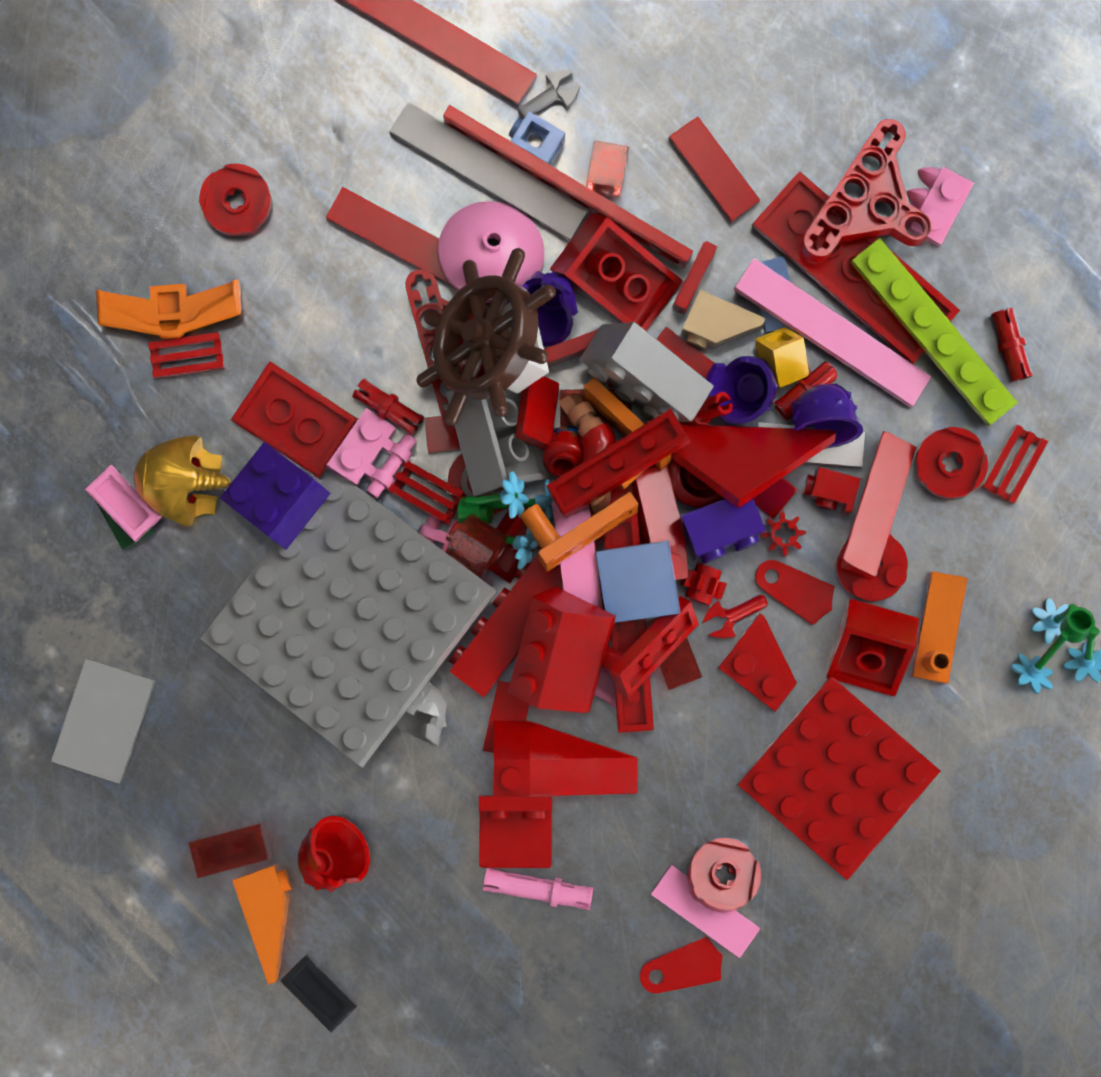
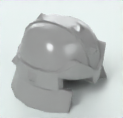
M428 681L395 726L438 747L442 728L447 727L445 722L447 705L444 696Z

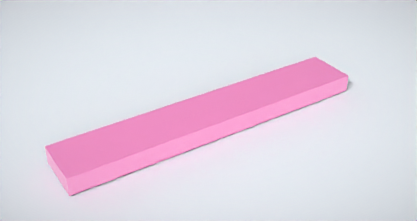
M755 258L751 261L733 289L909 408L915 404L931 378L930 375Z

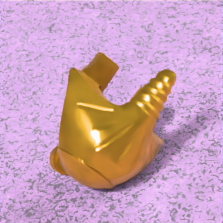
M197 435L171 439L154 446L143 454L136 464L134 471V483L140 498L161 515L185 527L191 526L194 518L199 515H215L217 496L191 494L187 498L188 493L194 490L224 489L230 486L231 481L227 476L220 475L222 455L211 454L203 449L202 438Z

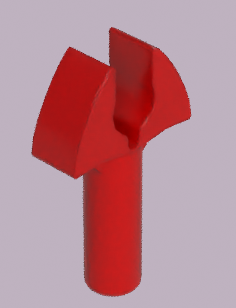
M760 594L731 609L722 608L720 602L717 601L706 612L702 624L713 617L726 618L727 620L723 623V627L708 634V636L721 639L735 637L736 634L733 631L735 622L768 606L767 599L764 595Z

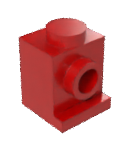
M818 467L814 475H807L803 495L808 496L809 499L816 500L815 506L836 511L837 506L842 507L841 514L848 516L853 511L861 478Z

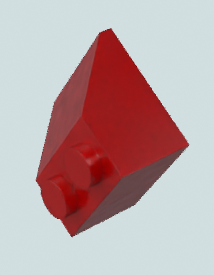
M849 599L839 625L826 678L832 676L837 681L895 697L917 645L919 618Z

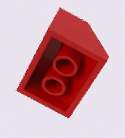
M556 586L533 596L508 693L539 709L588 713L591 709L616 616Z

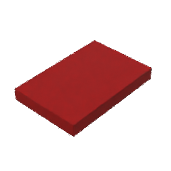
M269 361L230 420L262 442H266L280 454L315 477L321 479L327 470V463L353 428L358 418Z

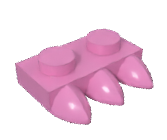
M924 167L919 169L918 173L923 183L930 190L913 188L907 191V195L911 203L917 209L924 212L931 221L932 228L926 241L940 247L974 183L945 167L941 169ZM907 221L905 223L906 230L917 236L922 235L923 229L918 222Z

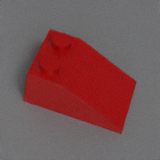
M592 212L550 268L557 275L566 277L575 291L619 323L635 322L645 331L648 330L683 282L680 277L611 219Z

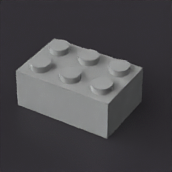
M635 322L602 324L579 359L589 367L587 371L591 376L599 381H607L616 388L614 393L619 398L629 403L634 402L642 409L640 412L642 416L649 421L671 408L679 422H692L714 387Z

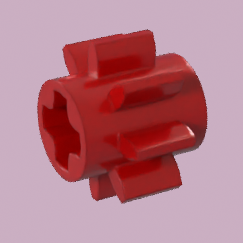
M781 511L778 516V522L775 523L769 518L765 520L770 530L761 534L760 538L769 539L771 545L767 549L768 552L778 548L781 549L782 557H786L789 546L796 550L802 548L796 540L798 537L805 535L806 531L798 530L796 523L799 521L798 516L791 521L786 520L784 511ZM781 525L784 526L785 531L792 533V536L785 543H782L780 537H775L774 532H777Z
M701 563L696 564L694 571L688 569V578L681 579L680 582L681 586L687 588L684 597L710 606L712 598L721 600L727 583L719 581L722 571Z

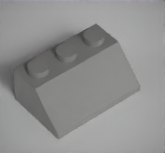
M509 389L504 390L508 411L503 417H497L493 413L490 398L483 400L468 398L459 421L455 425L474 497L498 493L504 490L502 480L509 481V473L512 471L516 474L518 480L522 479L525 481V485L551 478V474L543 465V450L515 437L521 392L515 393ZM452 390L446 392L449 404L454 394Z

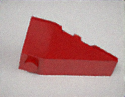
M530 720L494 721L493 796L637 794L638 757Z

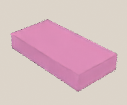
M110 465L85 489L135 542L162 518L157 511L140 498L138 491L113 465Z

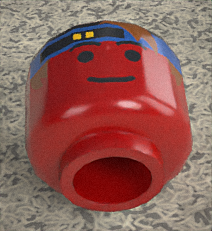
M561 426L553 430L552 438L542 454L543 465L552 475L561 477L582 464L583 446L580 443L579 428Z

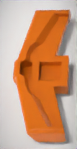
M238 279L188 296L186 284L150 286V299L96 290L98 325L158 335L161 339L181 338L186 332L241 315L242 311L241 286Z

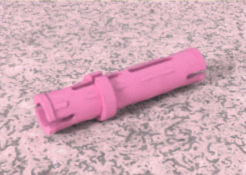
M491 868L486 869L483 891L540 900L550 903L552 907H557L559 904L589 911L594 887L562 882L561 878H555L554 881Z

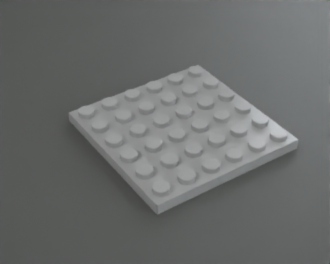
M329 471L320 483L331 493L287 550L276 542L271 546L200 639L357 765L363 767L497 591L353 483Z

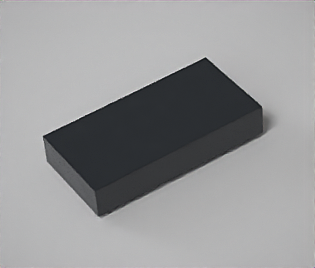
M308 954L280 980L331 1033L358 1006Z

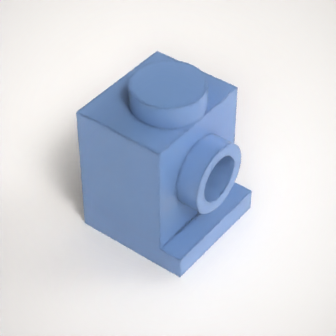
M529 111L524 120L518 118L515 121L508 136L512 138L511 142L551 165L565 143L566 133ZM532 137H538L542 143L540 146L534 147L528 141Z

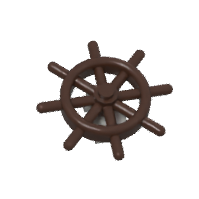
M521 248L512 250L502 276L487 275L479 277L476 263L473 260H466L462 266L466 285L453 296L442 314L429 311L424 316L426 324L436 327L433 341L434 364L419 374L416 382L420 387H427L440 378L445 386L454 391L444 416V421L449 426H454L458 423L468 398L475 400L490 398L493 413L497 417L505 416L508 408L504 390L509 389L519 393L549 373L547 365L549 356L543 348L538 326L537 309L555 296L556 290L552 285L547 284L531 295L526 288L515 282L525 258V252ZM492 298L490 306L486 311L485 301ZM460 337H462L463 344L459 346ZM468 358L463 372H461L459 364ZM483 362L485 374L476 378Z

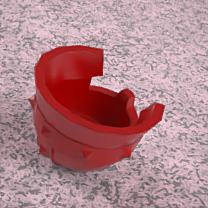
M331 815L320 819L313 828L309 829L307 836L302 840L297 856L298 868L305 884L313 886L316 891L327 889L331 893L346 882L347 884L361 882L367 875L370 865L369 847L363 834L353 823L343 817Z

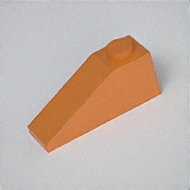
M278 863L232 880L268 985L275 983L280 976L289 905L287 891L292 890L291 881L286 869L280 870Z

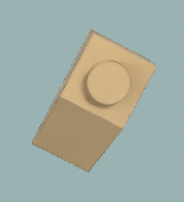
M699 290L681 335L687 337L685 341L696 348L705 350L706 346L716 348L759 331L765 318Z

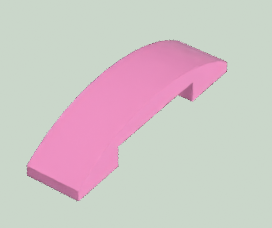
M552 501L555 529L560 537L591 518L589 505L566 519L561 514L555 501ZM593 541L560 563L563 590L603 609L595 544Z

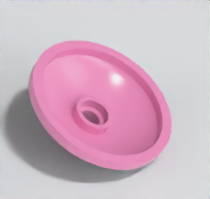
M483 201L460 209L447 221L439 239L438 259L445 278L459 291L466 285L462 268L466 260H473L476 263L479 277L487 275L502 276L512 250L521 248L525 252V258L515 282L522 286L535 272H541L544 262V243L537 226L525 213L505 203ZM494 238L498 240L500 244L497 246H491L488 244L487 240ZM492 298L485 301V303H491Z

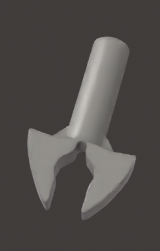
M560 70L547 73L548 89L519 107L518 113L520 117L524 119L529 111L536 114L553 102H562L566 109L570 108L578 95L580 83H577L568 91H558L561 82L572 77L573 72Z

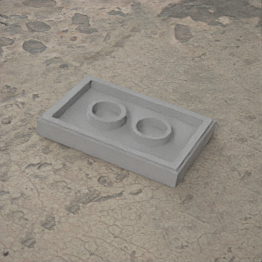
M85 659L51 762L122 784L156 681L103 663Z

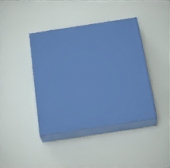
M669 540L596 551L605 611L616 616L614 623L673 615L681 612Z

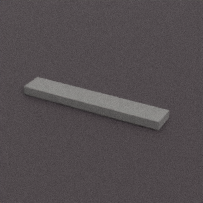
M410 102L406 103L389 131L394 137L504 203L517 208L529 218L569 242L589 213V209Z

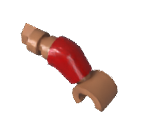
M579 393L570 394L558 401L573 426L579 427L580 443L583 446L582 463L617 442L610 425L603 423L600 417H594L596 411L589 401H583ZM611 492L591 503L594 513H598L608 506L611 500Z

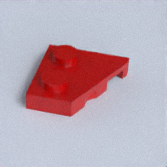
M761 613L758 614L717 667L774 712H776L797 684L765 616Z

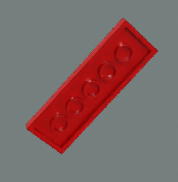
M799 171L753 222L752 227L900 356L914 364L923 354L924 350L851 264L854 258L872 245L878 238L871 237L838 243L830 257L821 263H813L803 257L800 251L801 241L829 196ZM830 210L826 213V217L831 224L841 225L845 222V218L840 211ZM822 231L817 241L813 242L812 248L818 251L828 234ZM891 251L951 322L960 312V309Z

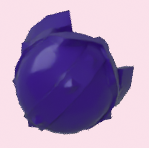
M537 271L522 286L531 295L547 284L555 288V296L537 309L538 326L543 346H554L562 343L571 333L574 317L578 313L576 296L566 277L557 275L554 271L546 274Z
M741 356L731 361L727 366L724 363H714L706 378L714 386L708 397L719 392H725L731 398V400L721 403V406L733 404L731 413L719 416L726 422L743 424L754 421L765 411H770L771 405L776 398L778 385L775 375L768 362L763 358Z
M837 383L812 386L803 392L797 401L792 402L794 430H801L805 426L814 425L815 429L833 430L836 432L835 442L825 449L851 443L859 438L864 431L856 415L858 406L854 404L851 398L852 392L846 391Z

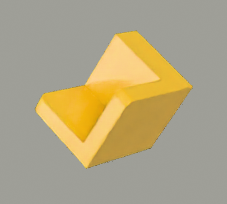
M783 327L755 339L757 356L765 359L770 365L778 388L809 375L805 343L802 336L787 327Z

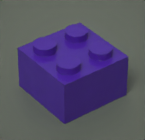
M263 442L220 499L287 550L331 493L266 442Z
M723 499L680 517L686 546L692 561L701 558L703 564L723 557L726 554L724 550L726 548L735 546L737 552L755 545L760 541L758 536L766 531L754 499H751L740 508Z

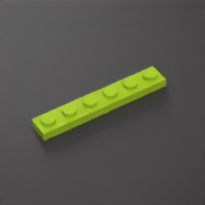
M881 238L851 261L854 268L988 427L1018 403Z

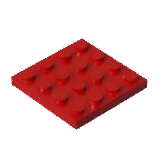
M830 676L737 785L845 880H848L941 770L836 679Z

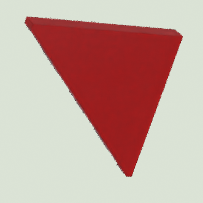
M681 424L691 442L673 452L671 458L734 506L740 508L834 443L836 432L823 429L794 430V428Z

